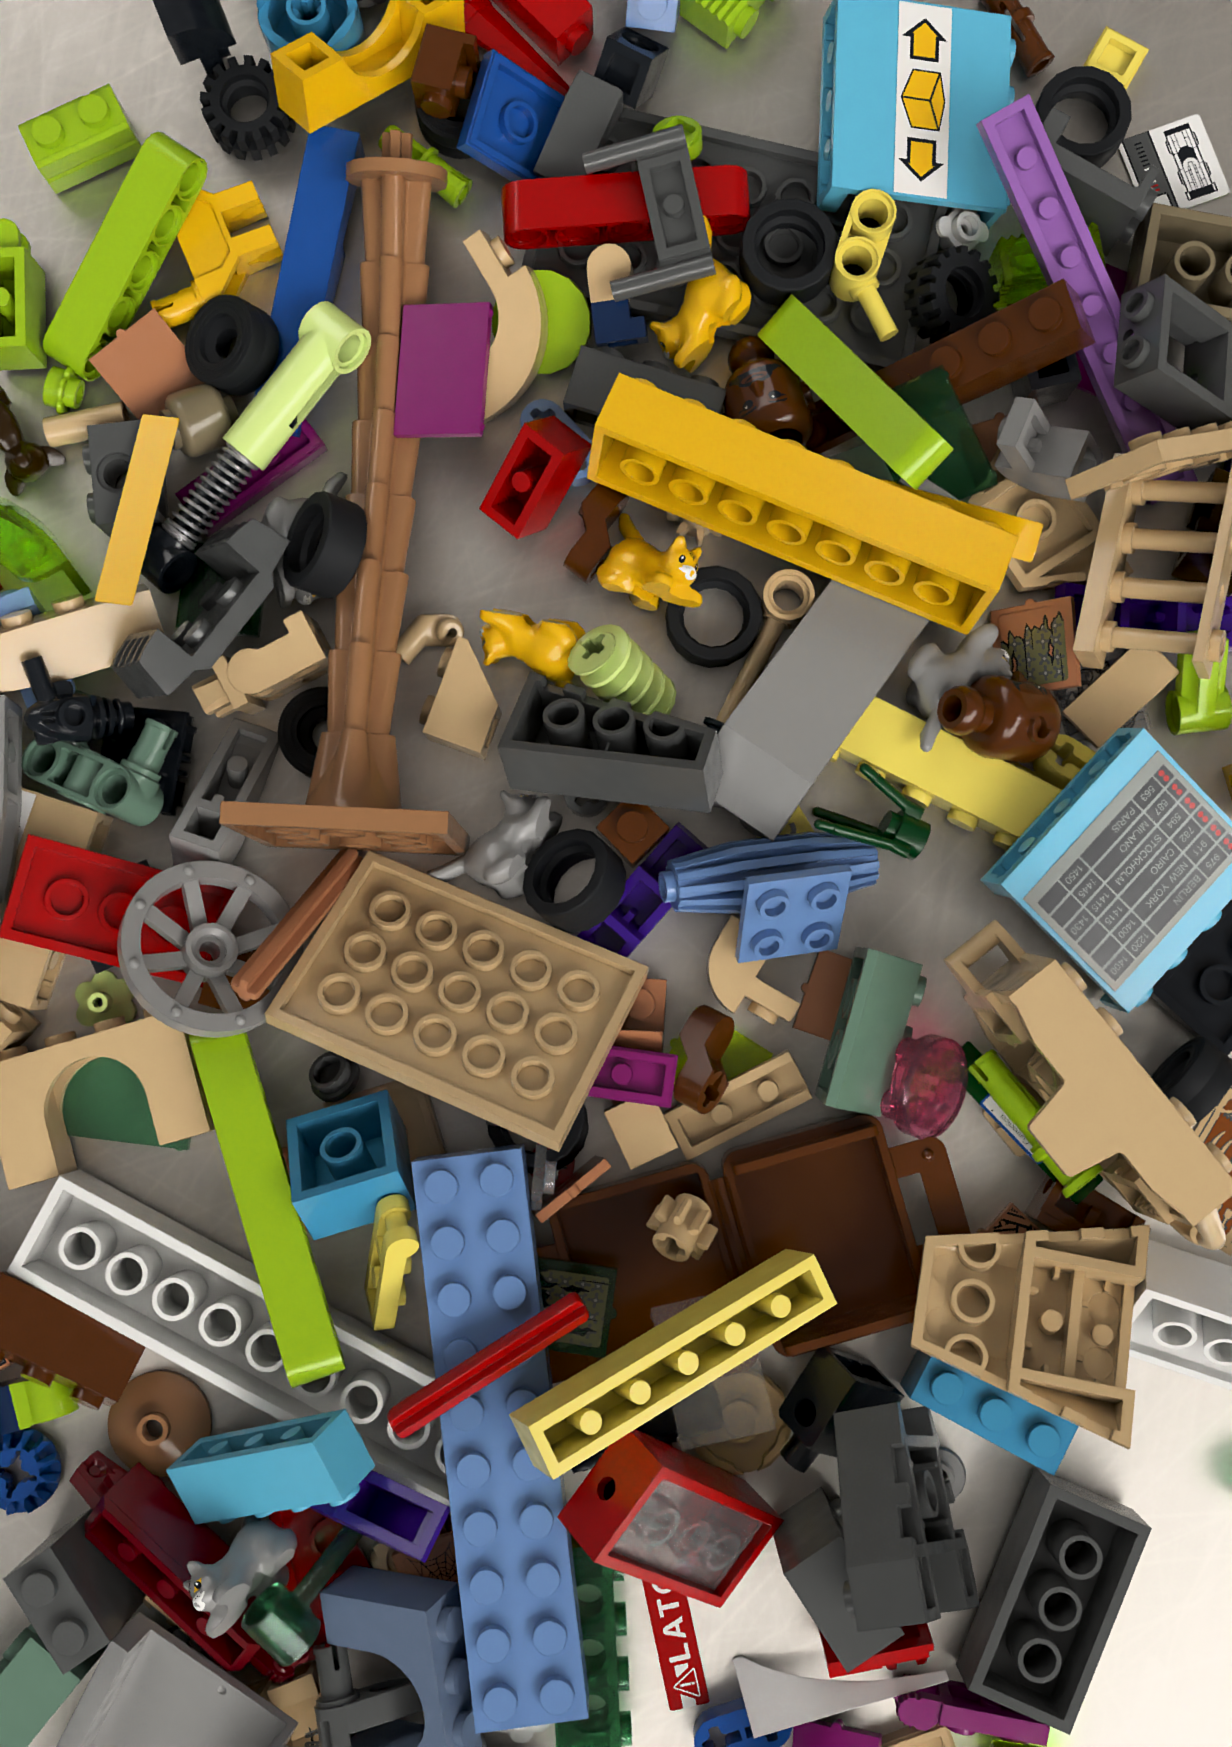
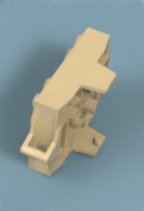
M996 920L990 922L946 957L944 962L967 992L963 998L972 1008L986 1039L1009 1066L1013 1075L1019 1079L1040 1104L1041 1109L1027 1124V1127L1061 1172L1072 1177L1099 1163L1104 1169L1099 1173L1101 1177L1118 1190L1134 1211L1170 1225L1193 1244L1208 1250L1222 1248L1225 1245L1226 1235L1217 1208L1232 1196V1177L1228 1174L1232 1171L1231 1162L1213 1143L1208 1142L1206 1145L1192 1129L1197 1123L1192 1113L1177 1098L1171 1097L1168 1099L1120 1040L1119 1036L1123 1034V1030L1117 1020L1105 1008L1099 1007L1095 1009L1082 993L1087 986L1079 973L1067 962H1063L1060 965L1056 959L1026 953ZM998 945L1009 961L980 983L968 968ZM983 1109V1117L1011 1152L1019 1157L1025 1155L1026 1152Z

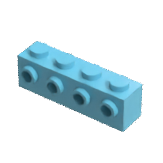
M346 1409L202 1437L170 1465L166 1472L195 1524L214 1521L226 1524L245 1516L255 1515L256 1518H263L273 1512L289 1509L297 1513L314 1505L327 1503L332 1507L342 1505L359 1492V1483L375 1467V1464Z

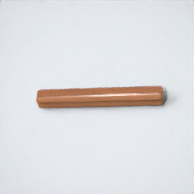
M355 848L342 849L336 854L231 980V988L238 993L239 998L244 1001L258 999L320 924L363 860L359 856L358 850Z

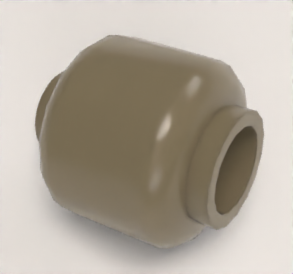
M205 383L170 393L165 400V409L159 411V416L179 418L172 449H180L191 458L220 450L222 447H228L223 437L239 418L232 398L229 395L222 397L215 387Z

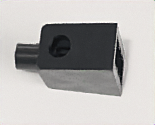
M828 1346L818 1348L779 1408V1417L793 1431V1435L782 1447L780 1454L790 1466L801 1473H805L819 1454L837 1457L833 1413L901 1402L905 1396L871 1361Z

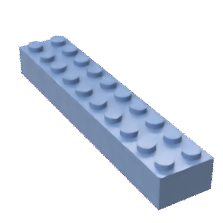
M524 1144L421 1156L411 1162L436 1379L544 1310ZM548 1346L440 1415L475 1734L589 1719V1687L571 1535L557 1518L567 1504L564 1476L562 1474L553 1480L532 1465L509 1416L513 1411L553 1388Z

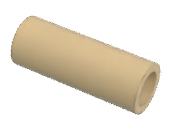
M121 401L45 417L42 419V425L48 444L54 448L88 441L87 425L130 421L126 405Z

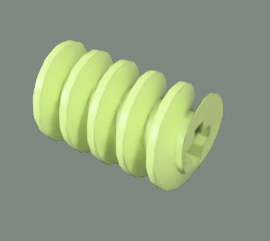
M612 624L598 626L582 636L571 649L568 657V668L575 675H579L582 682L587 687H591L599 699L609 703L612 697L630 702L632 710L646 715H650L654 711L670 714L675 704L677 693L673 681L652 662V659L641 650L640 646L620 626Z

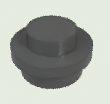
M331 1051L319 1056L309 1070L311 1089L319 1099L325 1102H336L345 1098L355 1088L360 1076L358 1063Z

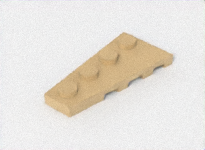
M1232 421L1217 426L1216 422L1210 423L1191 431L1189 427H1183L1163 435L1161 431H1156L1128 442L1129 452L1065 479L1070 498L1073 500L1085 497L1102 488L1105 492L1121 488L1128 483L1141 479L1145 482L1177 471L1181 473L1232 459Z

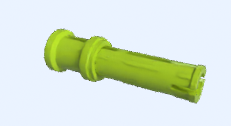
M994 1049L987 1051L974 1062L975 1064L969 1066L967 1070L983 1085L993 1100L1033 1146L1030 1149L1032 1158L1036 1162L1043 1161L1063 1185L1061 1192L1066 1198L1072 1196L1104 1170L1098 1163L1072 1177L1061 1172L1027 1127V1124L1041 1109L1040 1104L1019 1079L1013 1075Z

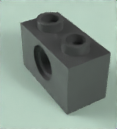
M141 420L87 425L89 444L83 445L82 456L85 469L92 477L93 493L87 494V510L91 522L96 524L109 537H111L123 488H115L116 481L120 475L128 472ZM166 477L153 522L161 525L164 524L166 518H169Z

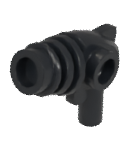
M42 656L21 662L37 701L27 708L24 716L28 728L34 731L37 745L44 746L58 741L88 742L91 737L94 740H98L102 737H109L112 734L120 736L123 732L133 731L135 714L131 702H121L118 698H114L111 701L108 698H101L97 695H91L89 698L84 693H73L71 682L67 680L52 682Z

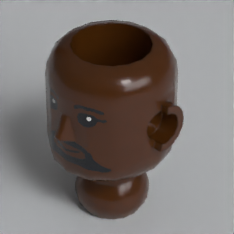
M748 336L740 339L731 347L728 354V367L732 375L725 386V413L722 415L731 419L746 420L758 430L780 439L797 441L805 446L813 431L811 411L816 409L809 386L804 381H801L800 377L785 362L775 359L774 352L758 336Z
M1015 671L1012 677L998 674L982 676L971 686H954L940 698L937 715L943 728L953 735H960L967 748L984 758L1004 760L1011 763H1031L1048 753L1055 745L1060 733L1062 716L1059 703L1048 689L1034 682L1027 681L1020 671Z

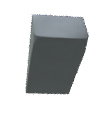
M579 70L566 94L533 170L534 175L541 178L587 175L581 153L605 146L623 112L622 90L585 71Z

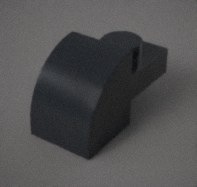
M153 0L167 38L180 65L200 58L207 76L216 80L213 68L219 63L225 71L226 67L222 58L231 55L228 47L237 44L220 0Z

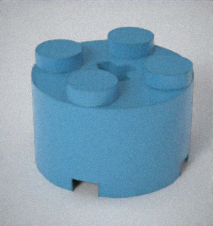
M257 0L258 21L270 53L311 31L335 51L351 49L367 39L357 0Z

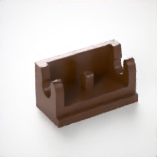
M1048 1175L1044 1178L1024 1212L1054 1232L1077 1231L1080 1228L1104 1227V1229L1129 1228L1130 1226L1144 1225L1146 1221L1096 1190H1093L1084 1200L1076 1205L1070 1198H1066L1062 1194L1063 1185L1056 1178L1054 1182Z

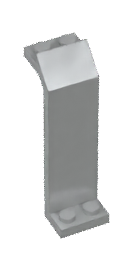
M902 478L898 481V484L911 487ZM928 479L918 488L919 490L959 500ZM831 580L717 734L723 776L713 806L717 808L724 807L737 816L742 826L750 833L758 837L766 836L771 841H774L787 825L810 787L930 620Z

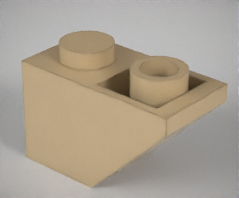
M458 636L454 648L446 647L441 656L437 676L441 677L442 680L436 697L432 695L427 696L421 710L419 723L425 725L423 734L428 740L485 760L502 712L468 639Z

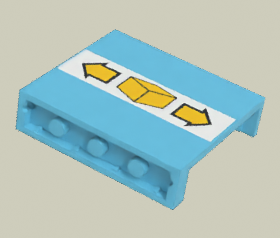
M832 0L823 17L817 207L822 211L836 212L848 194L859 195L865 190L879 189L888 193L893 200L975 210L980 215L981 222L986 223L989 230L998 218L1006 213L1007 207L1010 206L1011 202L976 124L1010 105L1015 99L1014 87L1010 86V67L1016 52V41L1011 39V16L912 0Z

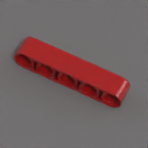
M737 165L692 167L702 213L708 218L712 236L731 235L744 231L748 220L751 218L747 170ZM639 171L524 179L507 183L501 189L504 242L511 248L530 250L654 240Z

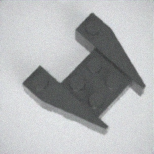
M900 1402L833 1413L848 1580L843 1585V1596L848 1615L856 1620L857 1632L929 1623L941 1619L940 1613L968 1610L980 1606L964 1530H954L949 1504L954 1503L955 1497L950 1480L944 1481L938 1452L940 1443L931 1410L925 1406L901 1410Z

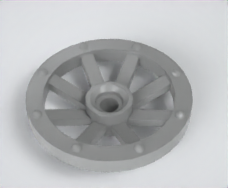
M192 861L163 870L153 876L138 890L122 918L117 938V953L121 973L129 990L148 1013L165 1025L180 1032L200 1037L219 1038L248 1032L266 1022L264 1013L303 954V944L267 987L270 992L256 1004L243 1009L225 975L230 977L236 975L246 963L237 959V956L256 950L291 908L269 883L244 868L218 861ZM200 885H214L234 891L216 923H207ZM179 888L182 890L190 933L154 906L163 896ZM249 899L266 915L272 925L235 938L230 930ZM143 922L180 951L142 955L141 930ZM200 952L209 953L213 961H207L202 958ZM182 969L187 973L174 999L168 996L150 975V973ZM202 982H208L223 1013H206L189 1008Z

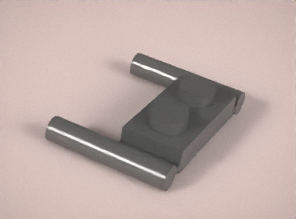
M682 124L581 153L587 175L637 160L660 267L610 281L615 302L716 275Z

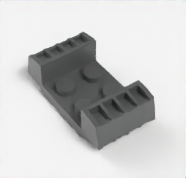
M254 518L247 522L244 521L239 525L236 524L232 528L228 527L225 530H220L211 536L195 554L226 582L224 584L220 581L216 582L200 600L199 605L204 609L193 623L188 620L185 621L170 638L158 628L129 635L116 653L111 665L112 669L138 699L148 698L149 696L155 697L156 695L159 697L162 695L169 696L194 671L211 669L273 590L272 572L290 541Z

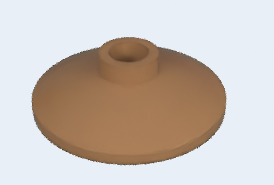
M155 1370L141 1374L127 1383L119 1401L111 1405L107 1424L109 1440L118 1458L130 1469L140 1462L151 1474L157 1477H167L166 1469L200 1438L211 1436L212 1412L207 1397L194 1381L180 1373L169 1370ZM148 1420H156L162 1425L163 1432L161 1436L155 1437L148 1432Z

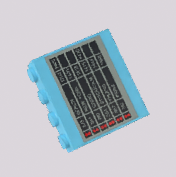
M1118 728L980 880L994 894L1011 898L1105 992L1100 999L1104 1005L1129 1013L1134 1007H1139L1149 999L1156 982L1167 970L1173 969L1185 959L1188 953L1187 948L1201 932L1212 928L1222 916L1221 910L1232 899V820L1144 728Z

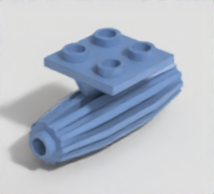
M801 832L777 835L774 841L767 837L730 841L668 860L666 871L659 872L658 886L662 901L664 903L670 902L675 912L741 914L735 957L738 963L837 949L848 893L875 885L877 883L876 879L879 878L878 870L880 864L878 861V851L875 846L836 836L828 832Z

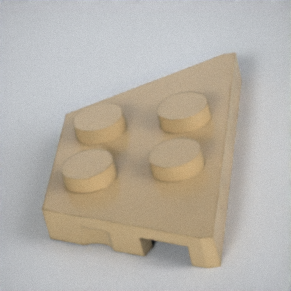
M998 448L967 503L1043 524L1033 561L1027 562L1011 557L1006 575L1019 593L1054 589L1055 586L1065 582L1086 585L1100 521L1086 501L1079 502L1039 494L1019 486L1003 476L994 466L1001 451ZM1126 561L1124 572H1127L1129 576L1134 571Z

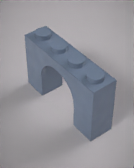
M352 1565L319 1592L327 1644L371 1652L388 1659L400 1668L411 1681L423 1707L425 1724L396 1719L357 1732L350 1739L351 1747H482L481 1734H475L458 1582Z

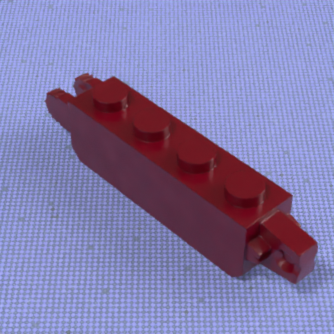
M97 1450L79 1465L69 1481L93 1510L85 1521V1537L226 1671H241L250 1662L261 1674L267 1675L269 1677L268 1680H272L273 1683L278 1682L280 1685L282 1682L290 1680L295 1674V1667L300 1663L304 1664L309 1658L308 1654L312 1647L306 1635H302L301 1630L286 1617L293 1609V1606L282 1595L276 1602L267 1606L258 1597L252 1596L248 1599L247 1607L233 1626L216 1638L209 1637L205 1632V1628L211 1615L210 1612L197 1611L189 1591L183 1587V1583L191 1579L187 1564L189 1561L215 1564L226 1555L230 1546L205 1523L195 1524L185 1505L166 1488L164 1482L159 1477L151 1474L140 1462L129 1471H126Z

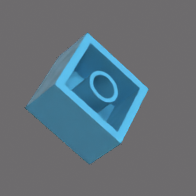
M387 1089L286 1120L291 1201L313 1240L373 1223L377 1203L389 1195H404L408 1199L410 1210H416L406 1127Z

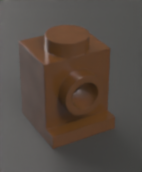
M426 24L410 79L417 108H421L425 113L435 118L446 119L449 116H456L460 99H468L473 82V72L478 73L481 64L475 35Z

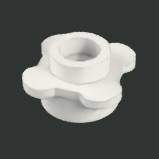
M953 208L948 215L940 217L936 222V231L940 236L939 246L942 250L964 245L968 246V251H971L978 243L985 242L989 236L986 223L981 222L979 216L972 210Z

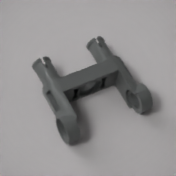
M320 1643L312 1648L313 1655H315L321 1697L316 1700V1705L314 1706L320 1747H351L350 1734L423 1711L420 1698L406 1675L356 1689L353 1688L346 1647L331 1644L325 1647V1643ZM480 1733L482 1747H487L484 1734Z

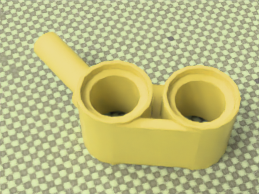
M869 189L857 195L851 205L835 252L829 285L837 298L847 302H860L880 342H884L898 333V329L877 291L880 283L876 276L896 219L897 208L895 201L888 193L879 189ZM872 218L881 226L868 228L860 222V219ZM857 264L863 268L865 274L859 276L852 275L843 266Z

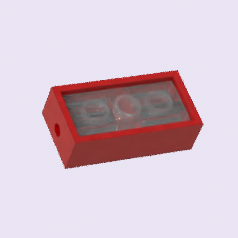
M636 1429L608 1446L557 1516L594 1563L718 1608L723 1606L784 1521L744 1479Z

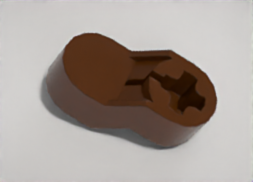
M599 483L581 503L579 515L583 518L585 533L570 550L563 566L586 584L590 583L597 576L598 567L604 563L611 547H613L610 544L608 529L622 513L629 500L628 495Z
M701 1005L695 1009L679 1033L687 1061L675 1081L673 1090L676 1101L700 1114H707L715 1108L729 1085L721 1058L734 1033L733 1019L710 1006Z

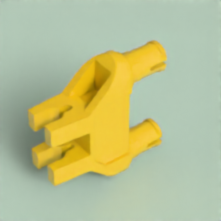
M252 180L215 194L201 190L177 235L194 278L190 280L191 286L160 299L150 301L152 309L154 308L170 329L193 320L200 308L217 296L234 295L239 297L250 275L282 261L283 253L270 224L235 237L232 236L233 232L268 217Z

